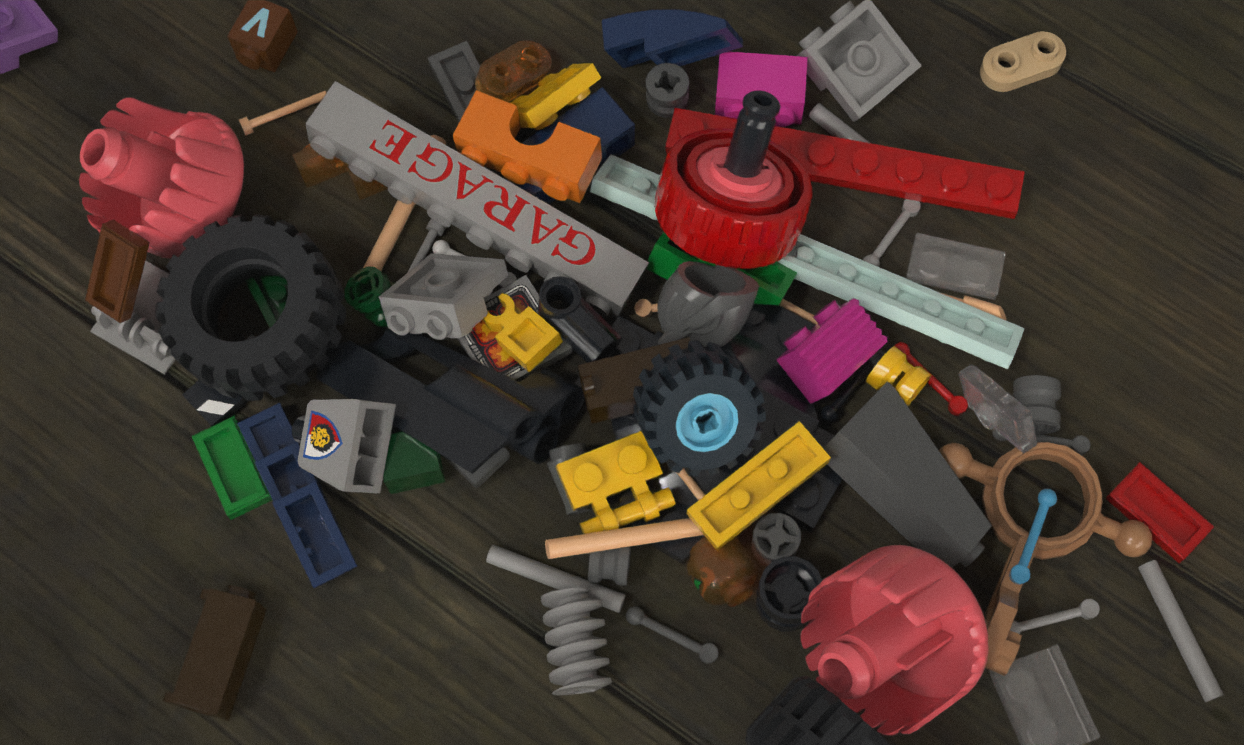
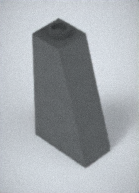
M887 381L823 448L831 457L827 465L915 548L933 554L951 568L959 562L964 567H967L984 550L985 546L980 540L992 525L899 393Z

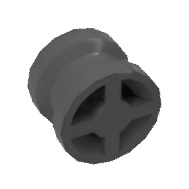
M662 63L653 67L646 78V101L650 111L655 115L663 118H672L675 108H687L689 102V77L685 70L676 64ZM667 84L674 87L673 90L668 88Z
M771 513L763 516L757 522L751 540V549L755 558L762 565L768 566L772 561L784 556H796L801 542V531L797 523L785 514Z
M631 547L590 553L588 582L599 583L603 579L613 580L617 585L627 586Z

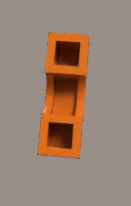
M476 90L453 133L457 152L483 167L501 172L507 180L513 183L523 185L527 182L542 188L548 196L554 199L565 201L568 198L581 203L602 160L600 137L558 122L553 134L547 141L538 145H524L515 140L521 128L517 106Z

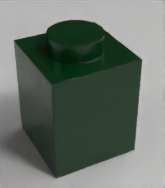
M404 432L391 434L382 481H384L391 494L444 483L446 481L441 456Z

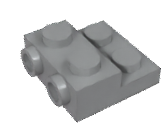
M864 0L857 6L848 1L830 16L831 20L835 23L825 32L818 26L799 42L803 50L796 55L808 57V76L820 91L825 88L830 91L853 122L865 115L921 67V64L871 0Z
M431 253L379 296L388 329H391L398 335H406L409 332L411 334L428 333L437 340H442L445 337L460 338L466 336L488 314L484 298L489 296L493 289L508 276L504 259Z

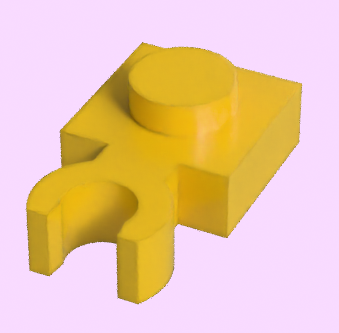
M501 293L498 298L505 308L504 313L499 316H493L488 312L483 320L491 331L498 332L495 338L499 346L530 372L555 350L563 340L559 332L531 307L528 306L519 314L513 299L507 294Z

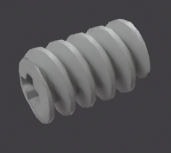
M588 588L560 589L541 596L542 605L551 608V610L543 615V622L545 625L554 628L545 634V641L548 645L558 647L547 654V660L552 665L560 666L549 674V680L555 685L563 686L552 692L551 694L563 696L594 692L612 683L610 677L597 675L598 669L610 663L609 658L596 656L594 650L607 645V639L592 635L593 630L605 625V620L590 617V612L602 607L603 603L602 600L588 598V592L591 591Z

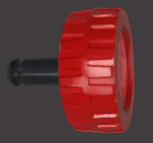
M760 90L749 92L743 98V108L739 112L734 130H700L678 140L666 156L658 181L654 208L662 230L677 246L687 253L719 266L739 269L759 268L783 259L795 247L806 222L813 195L812 185L805 168L786 149L770 141L776 124L775 116L780 112V103L771 93Z

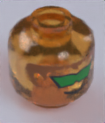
M704 537L690 550L687 574L703 599L710 605L720 606L727 604L729 607H735L745 602L752 595L753 589L751 587L757 580L758 567L736 537L718 551Z

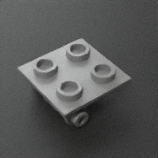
M145 261L132 318L120 324L93 306L91 312L96 316L97 322L90 332L165 375L176 359L171 355V349L163 343L159 329L162 324L156 319L155 305L157 302L163 301V298L157 293L159 281L162 277L168 278L169 273Z

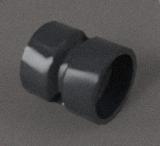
M784 556L772 561L764 569L756 592V608L761 619L769 627L781 632H793L805 627L810 622L802 624L801 614L803 608L808 603L809 594L822 582L818 570L809 561L797 556Z

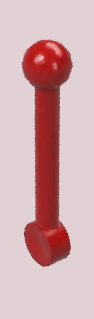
M899 342L894 345L906 354L907 362L913 367L921 366L930 373L910 354L908 344ZM931 374L927 383L948 402V410L951 414L956 416L962 415L968 408L967 400L959 395L954 396Z

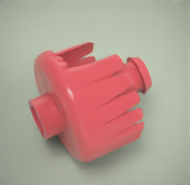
M133 97L123 98L116 104V107L126 113L117 110L108 111L100 121L107 128L93 130L82 144L80 163L87 173L80 174L79 185L83 192L94 197H83L82 205L86 211L92 214H87L88 221L99 233L103 223L114 219L150 242L148 253L171 259L172 255L179 257L186 249L182 244L190 236L193 235L196 239L206 233L203 228L215 221L220 226L228 224L227 218L233 215L240 198L244 179V157L240 142L233 129L215 115L191 111L185 114L158 107Z
M890 545L877 548L823 579L809 594L808 603L803 608L801 614L802 624L810 621L801 631L802 647L807 649L820 643L805 656L810 671L818 670L819 676L816 678V681L824 686L826 690L839 697L847 707L857 714L865 710L860 717L871 728L880 726L877 732L882 735L893 736L898 733L911 734L968 694L977 684L986 667L988 632L983 612L975 595L962 577L947 563L933 554L915 547Z

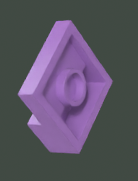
M0 0V74L19 68L20 55L58 42V30L34 0Z

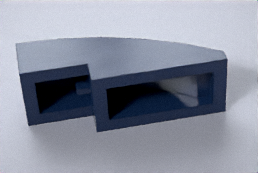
M647 10L626 13L602 20L604 51L622 68L652 60L656 65L672 63L683 66L743 47L742 38L725 19L704 13L684 10Z

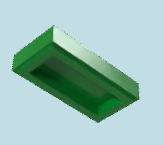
M235 416L192 436L225 513L230 520L272 500L254 463L256 461L237 424L239 422Z

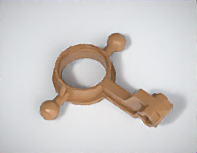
M1050 442L1019 445L1001 456L995 465L990 467L974 460L969 449L963 444L949 443L941 447L939 452L958 479L966 476L984 484L982 504L985 517L992 525L990 528L999 541L1011 548L984 615L988 632V658L985 668L1006 676L1018 653L1022 635L1011 631L1010 628L1018 611L1019 592L1023 584L1013 583L1010 580L1009 571L1012 567L1018 565L1029 532L1015 523L1008 513L1003 495L1005 482L1013 468L1025 461L1038 459L1059 463L1075 476L1082 487L1085 500L1082 519L1073 531L1064 536L1052 538L1038 537L1028 569L1033 558L1044 560L1070 554L1087 543L1093 532L1114 540L1117 550L1123 555L1140 557L1151 548L1152 534L1149 527L1141 521L1127 520L1120 523L1101 513L1103 500L1098 475L1086 458L1067 446Z

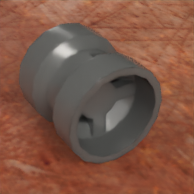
M1040 375L1024 376L1016 379L1013 382V397L1018 401V408L1013 412V429L1036 434H1050L1059 431L1061 428V414L1056 409V402L1061 398V382L1056 378Z

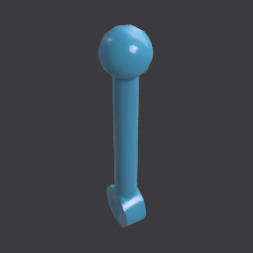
M1043 489L1038 494L1040 505L1019 563L1009 571L1010 580L1015 584H1024L1030 578V570L1028 569L1030 559L1049 507L1054 506L1057 502V495L1052 489Z

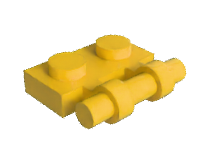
M572 64L557 74H549L538 82L539 87L532 93L521 95L512 101L511 104L516 105L518 108L521 128L543 129L558 118L556 112L565 105H574L585 99L591 93L589 87L601 79L594 64Z
M642 431L559 463L555 467L573 511L591 504L596 517L580 523L583 534L619 529L642 518L645 522L660 517V511L675 505V500L669 487L652 494L647 486V481L661 476L663 472ZM631 488L635 501L612 510L606 498Z

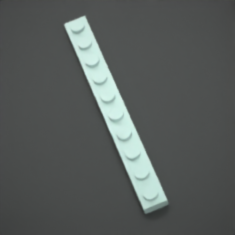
M610 155L593 177L590 192L648 216L653 220H657L654 205L660 175ZM801 234L793 250L783 259L777 261L797 272L794 279L845 301L855 298L859 300V306L1005 369L1009 368L1025 329Z

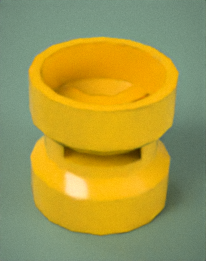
M893 346L876 364L868 375L866 382L874 389L879 390L888 381L908 406L927 384L931 374L921 366L913 367L907 362L906 354Z

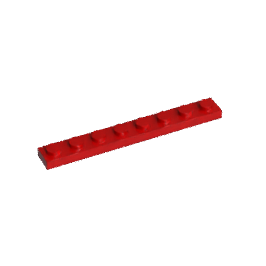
M675 108L665 146L666 154H668L669 150L678 140L693 132L707 129L734 130L737 119ZM779 126L774 127L770 141L791 153L805 168L810 181L1015 219L1017 215L1025 171Z

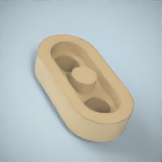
M1041 31L993 47L984 56L980 67L981 79L990 89L1007 92L1051 77L1060 70L1066 56L1065 44L1057 35ZM1038 48L1047 49L1051 53H1042ZM999 61H1006L1011 67H1003L999 64Z

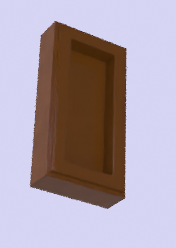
M114 219L103 223L85 301L120 324L131 319L150 242Z

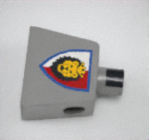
M359 399L311 400L307 404L306 415L297 418L292 426L293 439L300 443L299 467L338 490L380 494L396 404Z

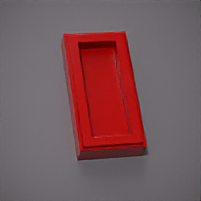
M1141 462L1105 498L1129 520L1141 521L1147 525L1151 531L1152 540L1178 563H1181L1214 528L1211 523Z

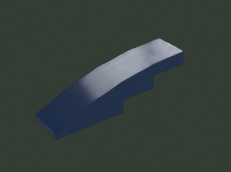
M278 403L237 423L256 461L254 463L273 500L272 504L313 588L315 589L358 567L317 477L299 467L300 443L293 439L292 425L283 406Z

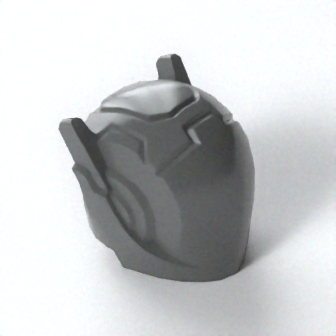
M693 261L683 262L666 281L657 304L658 319L664 334L659 338L658 344L690 337V341H699L704 349L708 342L719 344L720 347L728 344L741 331L749 317L760 287L757 281L735 268L719 265L710 266Z

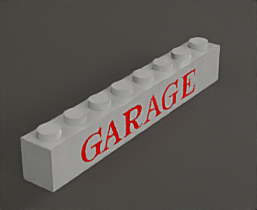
M336 81L306 122L308 140L311 142L310 146L321 156L331 160L336 157L349 164V169L359 178L367 182H372L373 179L388 187L389 193L397 200L405 204L414 202L427 210L428 216L438 224L445 227H450L451 224L466 232V237L473 244L485 250H488L490 247L505 255L506 261L511 266L522 272L531 270L545 278L544 282L557 276L570 278L580 288L581 297L602 318H606L609 315L616 320L623 312L644 277L649 264L646 260Z

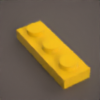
M799 421L689 507L687 515L718 551L828 464L831 457Z

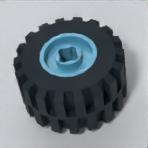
M688 341L687 349L682 350L679 344L668 347L671 354L665 358L657 354L651 359L654 365L651 371L645 368L642 370L639 379L643 386H635L633 393L637 403L633 405L634 415L650 449H652L655 457L661 463H667L670 470L680 473L685 468L688 476L699 477L701 470H706L709 476L719 474V467L725 464L731 469L738 464L735 458L741 453L747 457L753 450L750 444L751 440H760L763 433L762 428L758 424L766 421V411L761 405L765 402L761 391L735 354L728 349L723 352L719 344L708 342L704 349L699 341Z

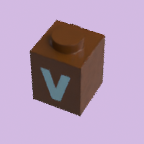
M248 0L227 38L235 52L236 59L241 64L250 69L258 70L261 67L275 73L298 30L289 9L266 0Z

